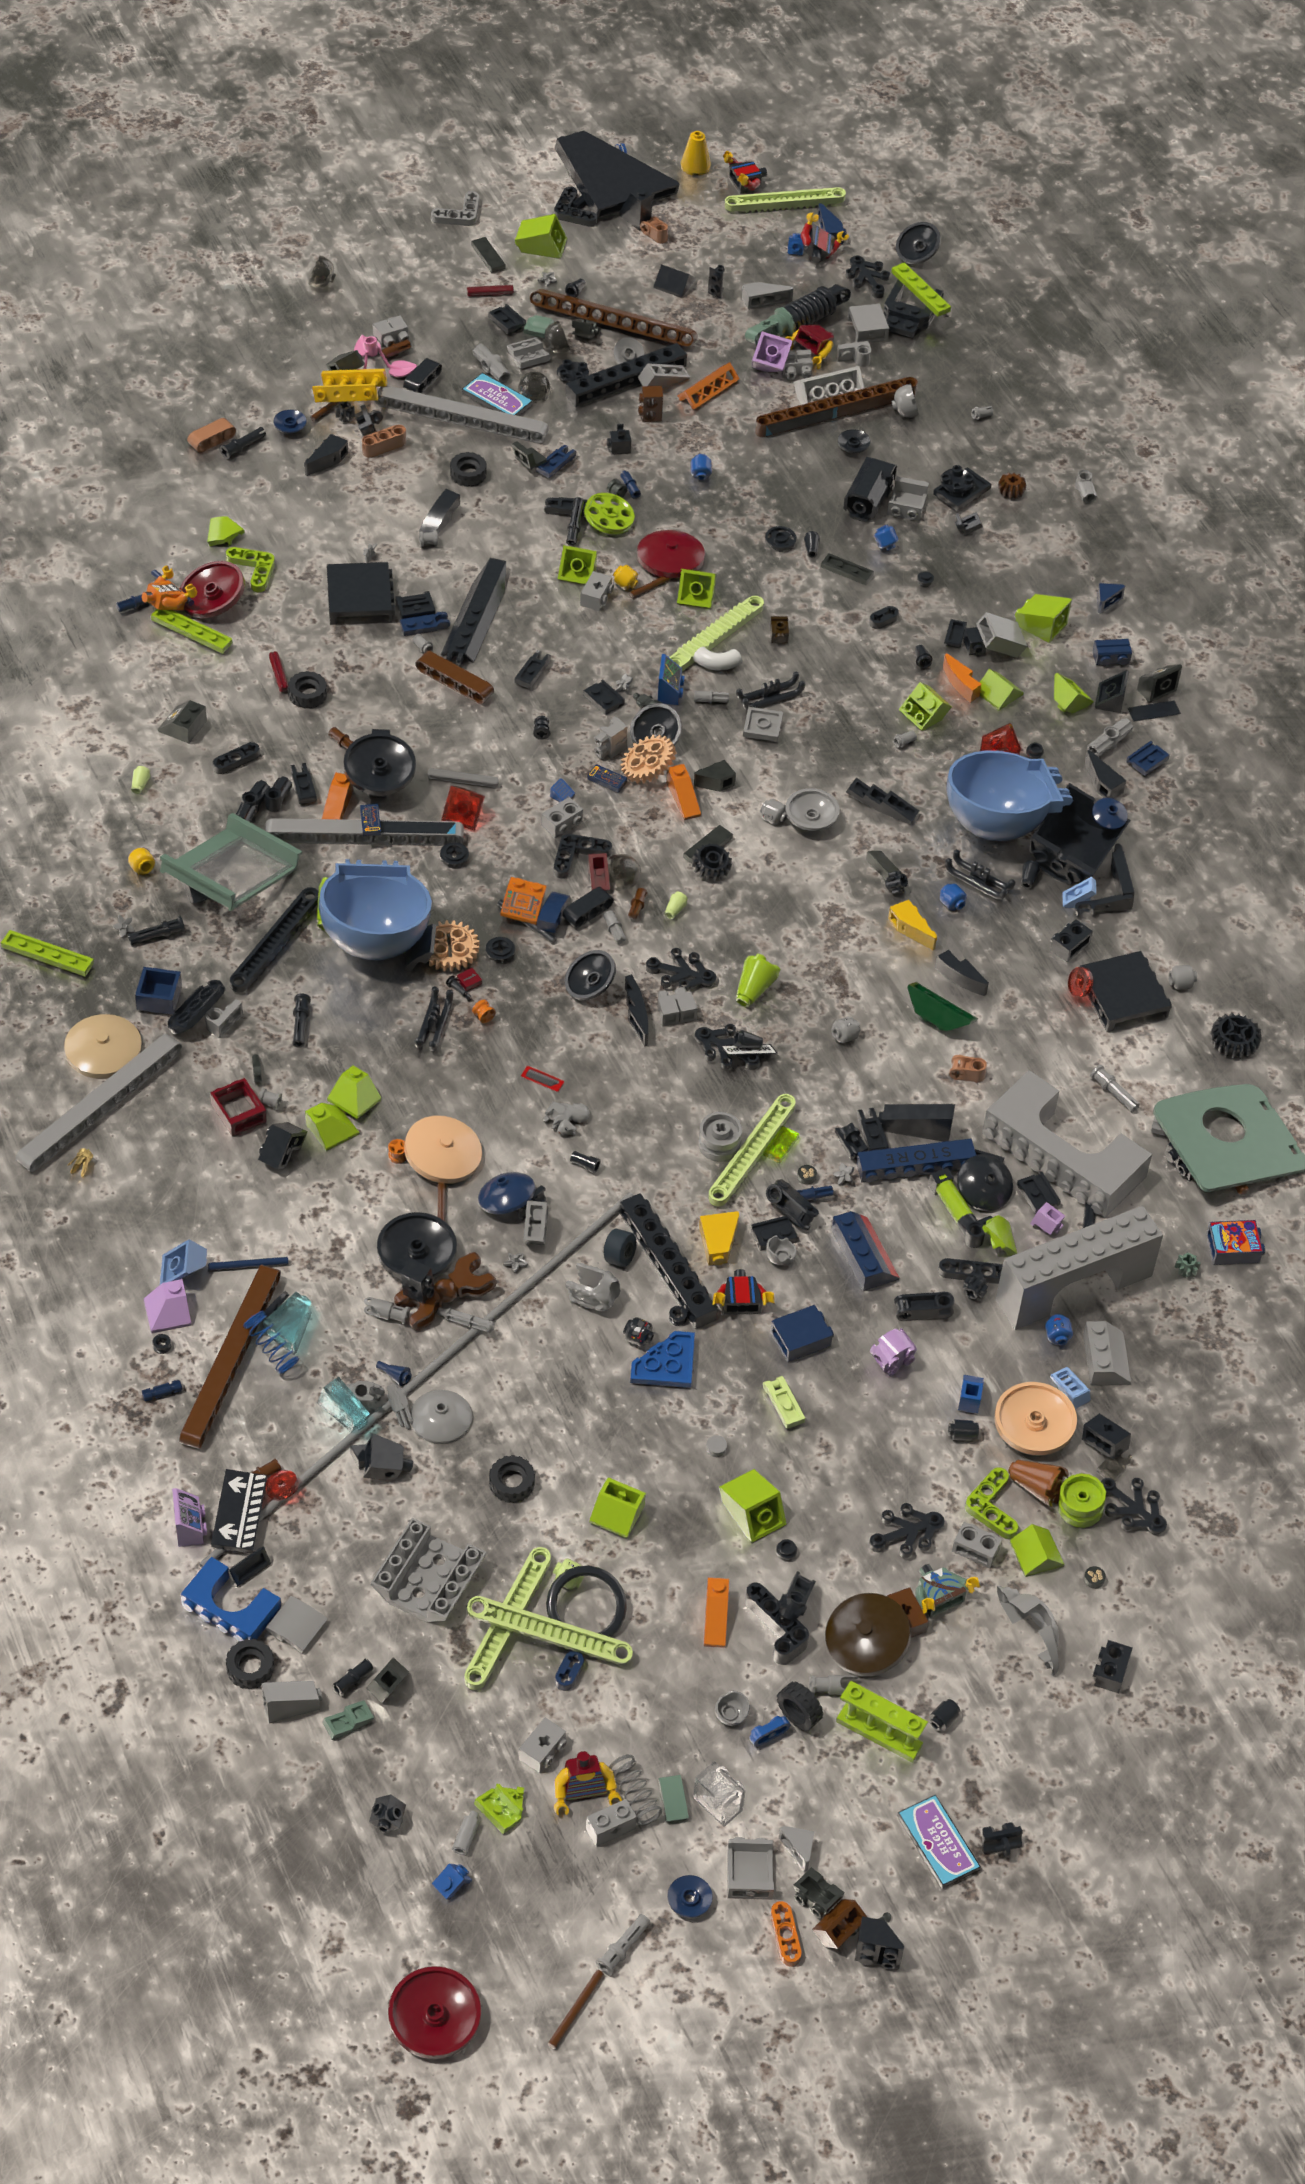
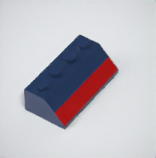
M852 1211L833 1216L831 1231L863 1291L899 1280L900 1277L868 1217Z

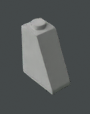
M314 1681L262 1683L263 1705L269 1723L320 1710L319 1701L323 1700L320 1688L315 1687Z

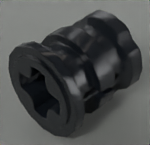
M538 716L534 719L533 736L537 739H547L551 734L549 729L550 722L546 716Z

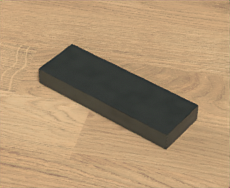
M486 237L471 241V246L491 273L506 269V264Z
M830 553L827 554L821 563V568L863 585H867L874 575L873 570Z
M719 825L684 852L683 858L692 864L693 854H695L697 848L700 849L701 845L705 846L708 843L718 844L722 847L733 838V833Z

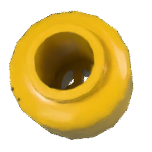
M620 565L613 574L614 582L623 590L634 589L639 582L637 580L638 573L628 565Z
M137 848L130 853L128 863L134 872L139 875H145L153 870L155 859L147 849Z

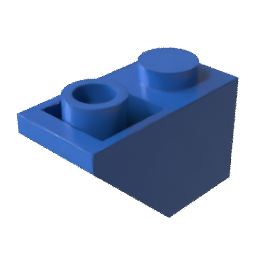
M963 1375L958 1410L978 1414L984 1378Z

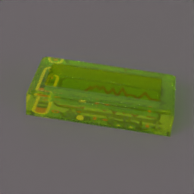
M782 1125L763 1151V1156L780 1164L798 1140L799 1133Z

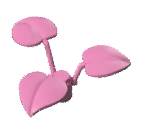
M361 335L354 348V351L358 350L362 357L365 356L363 369H367L368 356H376L378 352L386 366L390 369L389 374L391 376L405 377L411 374L417 367L414 363L401 360L394 361L390 365L381 351L380 343L373 336L365 337Z

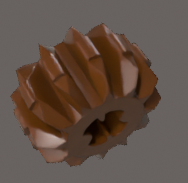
M1007 472L1006 475H1002L998 482L999 493L1010 499L1012 497L1015 499L1018 496L1022 497L1027 486L1025 478L1021 477V474L1016 475L1015 472L1013 474Z

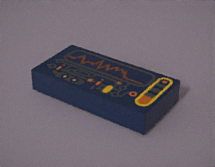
M598 764L587 775L588 780L617 793L627 783V777Z
M378 804L360 805L363 836L381 835Z

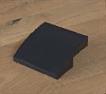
M435 924L428 925L419 941L406 951L404 970L411 972L418 962L426 964L434 954Z

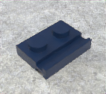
M1150 741L1129 755L1126 762H1130L1133 768L1146 776L1169 760L1170 754Z

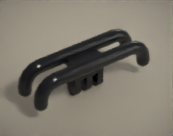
M795 671L792 678L786 682L780 683L779 679H775L774 682L768 681V685L766 682L762 683L761 689L743 694L742 689H737L736 697L742 700V706L747 710L748 707L761 708L800 695L805 689L806 684L804 681H800L795 690L780 694V690L792 687L798 681L799 672ZM760 696L763 698V700L749 703L750 699Z
M957 849L953 851V859L957 865L970 872L969 876L955 869L951 858L945 860V867L951 875L993 898H1005L1008 891L1012 890L1016 884L1014 879L1004 883L991 876V870L986 868L984 871V866L980 865L978 867V862L976 861L972 865L967 863L960 857V851ZM989 882L1001 889V892L986 886V884Z
M436 986L432 987L430 1002L418 1038L414 1040L416 1048H421L427 1032L433 1031L435 1034L433 1040L429 1042V1049L431 1051L437 1050L451 1010L453 990L449 989L446 991L445 1004L440 1015V1006L437 1004L439 988Z

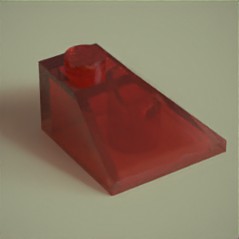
M1008 723L982 736L980 751H1004L1020 755L1021 747L1012 724Z
M450 786L441 821L460 822L464 828L476 831L485 796L466 788Z

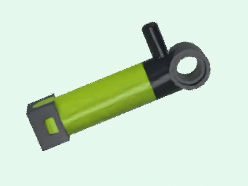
M948 1168L931 1173L929 1187L934 1195H939L965 1236V1244L971 1248L982 1246L985 1237L982 1227L986 1225L987 1220L993 1217L988 1216L980 1220L976 1219L953 1183L954 1177Z

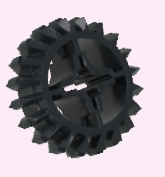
M1231 1012L1229 1016L1224 1014L1222 1017H1218L1213 1023L1210 1032L1211 1042L1214 1043V1048H1219V1053H1225V1057L1231 1055L1232 1058L1238 1056L1240 1059L1243 1056L1248 1058L1260 1046L1262 1039L1261 1029L1258 1028V1023H1253V1018L1247 1019V1015L1243 1017L1240 1016V1013L1234 1015Z

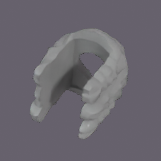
M577 1263L576 1267L579 1270L577 1274L580 1277V1284L567 1281L565 1286L569 1290L570 1301L578 1303L587 1309L591 1308L597 1311L609 1310L613 1307L615 1299L620 1295V1283L610 1271Z

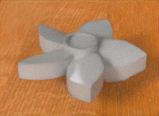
M542 272L543 277L538 279V282L545 281L546 286L557 282L554 272Z
M369 544L368 549L364 548L363 555L367 563L371 560L372 556L376 555V552L373 550L377 544Z
M625 673L621 680L616 681V684L619 686L615 691L618 692L622 688L627 690L633 678L628 677Z
M118 915L119 923L114 924L112 928L120 929L119 934L121 937L126 932H134V928L129 925L132 922V917L124 920L121 915Z
M841 1163L839 1166L840 1171L833 1173L834 1176L839 1178V1186L845 1180L852 1182L850 1175L854 1172L853 1166L847 1167Z
M508 1253L509 1260L503 1263V1266H512L514 1272L519 1267L524 1268L528 1266L524 1260L523 1253H518L517 1255Z

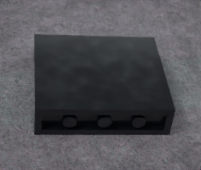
M388 562L327 564L330 625H337V617L389 615V622L392 623V615H395V605H391V603H394V593L390 592L393 591V581H390L393 577L392 569H389Z
M1142 951L1080 965L1077 978L1106 1032L1114 1031L1116 1023L1163 1012L1165 1018H1168L1172 1008L1171 1001L1166 997L1163 986L1157 981L1156 974L1151 970L1149 961L1144 957Z

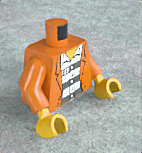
M166 565L162 568L163 575L159 576L154 583L148 584L147 592L142 593V601L149 602L159 610H184L187 598L195 597L197 590L193 584H189L185 587L187 593H184L172 582L166 580L174 576L173 569L169 570V567Z

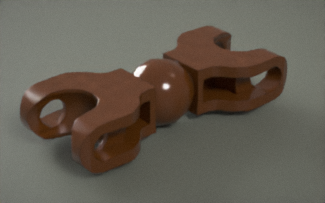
M472 1252L458 1259L455 1270L448 1274L449 1279H441L435 1283L433 1296L430 1299L428 1298L424 1304L403 1295V1290L395 1295L394 1303L396 1306L404 1308H418L411 1315L409 1321L412 1329L418 1331L433 1323L438 1309L442 1308V1303L448 1304L453 1302L457 1295L459 1298L464 1296L481 1297L496 1287L497 1280L490 1273L481 1276L472 1274L481 1265L480 1256L476 1252Z

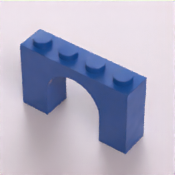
M211 1557L180 1594L182 1606L187 1611H193L198 1614L205 1622L215 1624L223 1633H230L238 1642L244 1641V1639L257 1640L281 1609V1598L263 1588L254 1600L240 1611L229 1612L220 1609L213 1600L218 1591L230 1578L229 1567Z

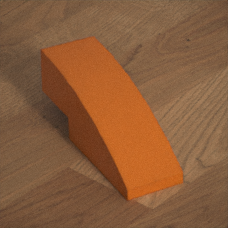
M945 654L943 669L949 682L962 697L971 703L980 696L982 684L972 677V670L949 654Z

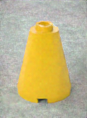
M694 131L688 139L681 160V169L689 175L698 173V176L710 171L711 161L705 134L701 131Z

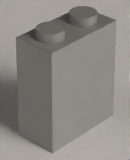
M986 612L976 623L984 645L988 649L1018 658L1027 647L1019 624L1016 621Z

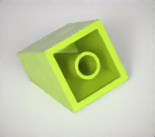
M556 214L523 220L515 238V244L519 247L521 253L557 259L561 258L567 241L566 234Z
M1034 594L1031 599L1026 600L1022 608L1016 611L1015 621L1018 622L1021 629L1050 643L1067 625L1072 599Z
M755 1469L719 1486L723 1505L751 1543L787 1525L780 1491Z

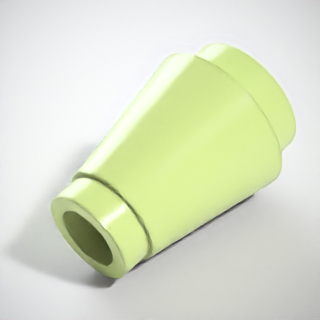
M138 766L134 769L132 792L136 794L142 792L151 777L148 768Z
M679 891L672 894L664 912L665 916L669 919H674L687 905V896Z

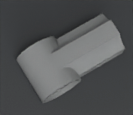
M1080 470L1077 474L1075 488L1080 492L1082 501L1089 504L1097 499L1092 483V473L1088 470Z

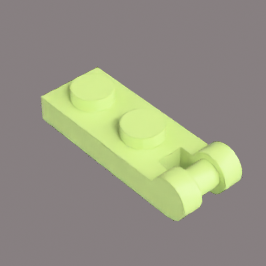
M783 1376L777 1377L776 1380L771 1382L770 1380L763 1382V1388L769 1395L786 1429L805 1423L806 1418Z

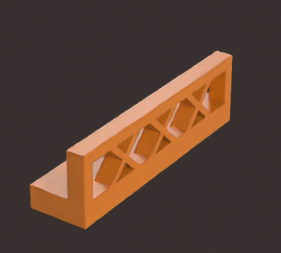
M729 362L677 396L680 401L687 399L694 410L740 378ZM727 371L732 375V380L726 379ZM715 379L721 381L720 388L715 386ZM704 387L710 388L709 395L703 394ZM695 394L699 396L698 403L694 402L691 395Z

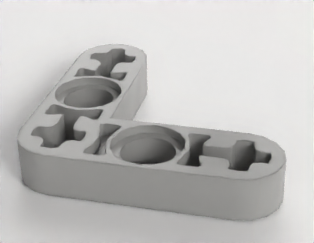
M475 191L467 192L463 210L433 209L431 211V220L438 224L474 225L478 213L479 194Z

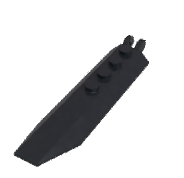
M490 557L472 583L441 652L442 656L447 653L446 660L451 662L453 657L457 656V665L461 666L464 658L466 659L467 657L474 663L505 593L506 561Z

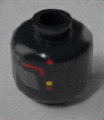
M635 1317L632 1320L629 1319L623 1330L625 1339L639 1347L644 1346L646 1343L650 1344L655 1333L652 1332V1324L639 1317Z

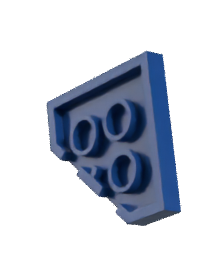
M674 1331L666 1340L661 1343L658 1342L647 1350L645 1355L633 1360L630 1383L691 1388L695 1332Z

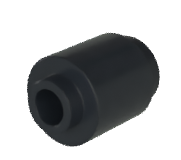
M953 1419L952 1423L948 1425V1435L951 1436L952 1440L972 1441L973 1439H978L979 1424L974 1423L973 1420Z
M951 1699L942 1701L929 1715L932 1728L937 1731H945L959 1716L960 1708L958 1704Z

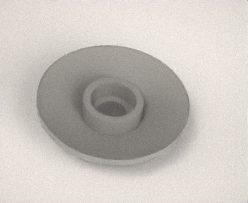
M629 337L620 339L615 344L613 351L614 358L618 364L645 355L642 345L636 339Z

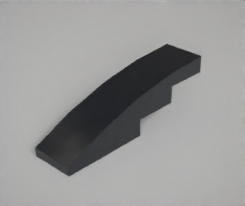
M857 777L846 791V793L876 811L909 824L919 813L917 808L890 790L887 794L875 784L870 787Z
M631 974L625 976L628 1021L645 1047L648 1045V1016L640 988Z

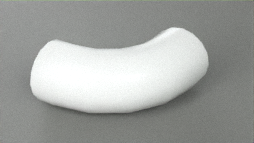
M700 647L693 656V660L697 664L716 671L729 670L742 663V657L735 649L725 653H714L705 647Z

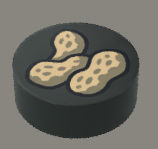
M803 1165L798 1169L797 1178L803 1184H812L817 1178V1170L811 1165Z
M1092 1566L1085 1571L1084 1582L1087 1586L1099 1588L1105 1582L1106 1574L1100 1567Z

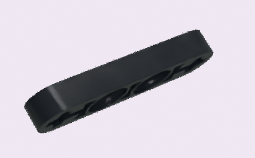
M945 1258L939 1263L938 1273L943 1278L965 1280L968 1276L980 1275L985 1278L987 1283L999 1284L1003 1264ZM968 1267L972 1272L964 1273L962 1268ZM987 1269L990 1270L992 1274L986 1276L982 1274L981 1271Z

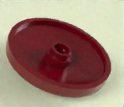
M676 530L656 531L645 536L638 544L637 559L640 565L648 572L657 576L681 578L682 569L698 571L704 563L705 550L703 545L694 536Z
M214 561L193 570L184 579L179 588L184 593H187L185 587L193 584L197 590V595L191 598L194 600V604L189 606L185 603L184 611L196 618H211L232 608L239 601L245 589V578L239 567L227 561Z
M440 1966L424 1967L405 1976L395 1987L388 2006V2021L397 2042L410 2053L428 2059L449 2057L463 2050L474 2038L481 2019L480 1999L471 1982L459 1972Z

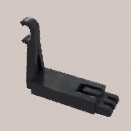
M1115 844L1111 858V871L1118 895L1078 902L1075 905L1076 916L1080 914V909H1090L1091 914H1094V911L1132 910L1135 892L1121 844Z

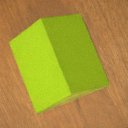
M563 545L557 579L586 584L592 572H596L597 551Z
M991 669L986 672L980 681L982 684L980 696L997 710H1001L1024 694L1022 690L1008 679Z
M1031 1524L1010 1540L1012 1549L1025 1577L1064 1567V1562L1049 1529Z

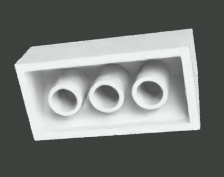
M859 366L794 381L797 399L801 405L864 388Z

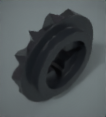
M451 842L445 844L440 850L441 861L446 862V865L452 864L454 867L456 864L462 866L463 862H467L469 850L461 843Z
M495 937L487 942L486 953L488 958H493L494 961L498 959L503 962L504 959L510 960V957L514 956L515 945L506 937ZM499 946H500V947L502 948V950H503L502 953H500L499 950H498Z

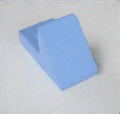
M1090 877L1063 892V906L1065 908H1075L1078 902L1091 901L1090 897L1096 895V880Z

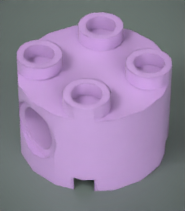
M896 1328L887 1332L878 1339L879 1344L877 1347L873 1344L870 1349L874 1359L889 1376L895 1374L899 1370L898 1367L904 1364L908 1366L914 1362V1354L917 1351L916 1346L902 1328L900 1330Z

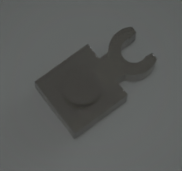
M1120 1455L1114 1460L1108 1457L1098 1467L1097 1473L1104 1478H1111L1116 1482L1126 1471V1465L1131 1462L1132 1455H1129L1127 1458H1123Z

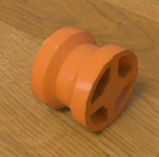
M485 999L478 1001L472 1008L473 1014L478 1016L479 1021L483 1024L491 1021L496 1014L495 1009L489 1007V1003Z
M395 1139L388 1144L389 1160L395 1164H400L407 1160L404 1152V1140Z

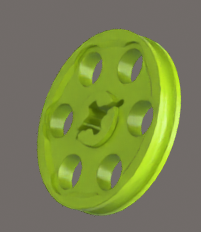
M611 493L592 495L587 500L584 514L589 524L606 534L618 535L627 532L635 518L631 505L623 498ZM611 502H616V503H618V506H617V505H613ZM622 513L628 514L629 517L623 516ZM600 522H605L607 526L602 525ZM616 523L622 524L623 527L618 526Z

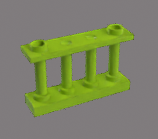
M850 1681L840 1697V1700L846 1703L837 1716L836 1722L913 1763L923 1746V1742L919 1740V1737L928 1721Z

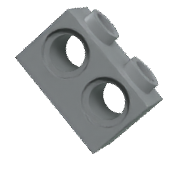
M568 797L542 813L541 826L556 838L583 822V809L573 799Z
M527 1201L523 1239L525 1244L545 1245L549 1209L547 1202Z
M963 1522L954 1540L952 1552L991 1568L1000 1550L1002 1538L998 1537L995 1533L984 1531L974 1524Z

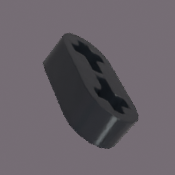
M887 606L872 613L869 619L870 627L881 629L896 622L899 616L898 608Z

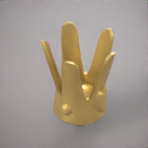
M80 1149L77 1156L67 1164L69 1166L75 1161L70 1171L71 1174H74L83 1163L81 1177H84L89 1162L93 1158V1154L89 1149Z

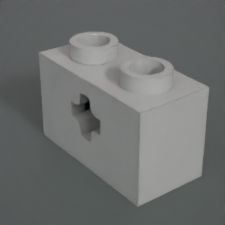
M593 571L581 591L580 606L600 611L602 605L606 604L608 595L613 592L614 584H612V577Z
M545 1717L519 1748V1760L540 1773L544 1767L548 1768L554 1759L553 1756L557 1751L561 1752L566 1746V1731Z
M624 1799L587 1816L586 1830L597 1847L636 1829L637 1817L628 1800Z

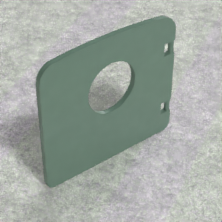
M1240 1084L1190 1092L1158 1101L1153 1109L1156 1120L1198 1186L1205 1192L1305 1172V1154L1297 1146V1142L1275 1109L1268 1102L1266 1095L1260 1088L1254 1085ZM1261 1104H1265L1268 1110H1264ZM1214 1110L1224 1111L1233 1115L1244 1127V1138L1237 1142H1225L1213 1137L1203 1125V1115ZM1290 1148H1294L1297 1154H1293Z

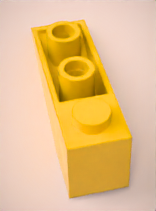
M910 900L890 906L888 919L898 932L931 950L935 949L936 933L930 929L926 919L922 918L917 907Z

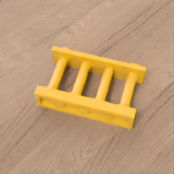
M385 369L322 371L323 386H313L312 389L315 403L375 401L379 399L377 387H386L388 382Z

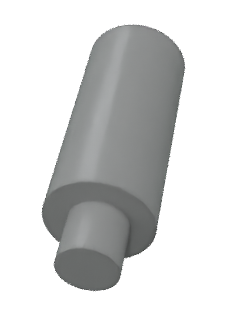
M471 1811L469 1816L464 1817L452 1847L455 1853L467 1855L480 1823L477 1819L479 1816L478 1812Z

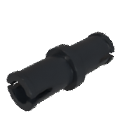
M365 1658L353 1669H348L343 1677L332 1684L334 1691L342 1695L352 1685L360 1683V1679L374 1669L372 1663Z

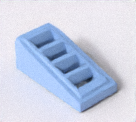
M1068 1367L1051 1374L1053 1382L1070 1399L1075 1409L1091 1400L1090 1390Z

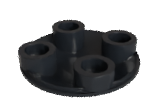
M565 359L557 368V375L562 380L571 382L589 375L588 365L585 362H572L569 359Z
M954 465L941 475L940 482L946 490L962 493L972 487L974 476L967 470L962 469L960 465Z

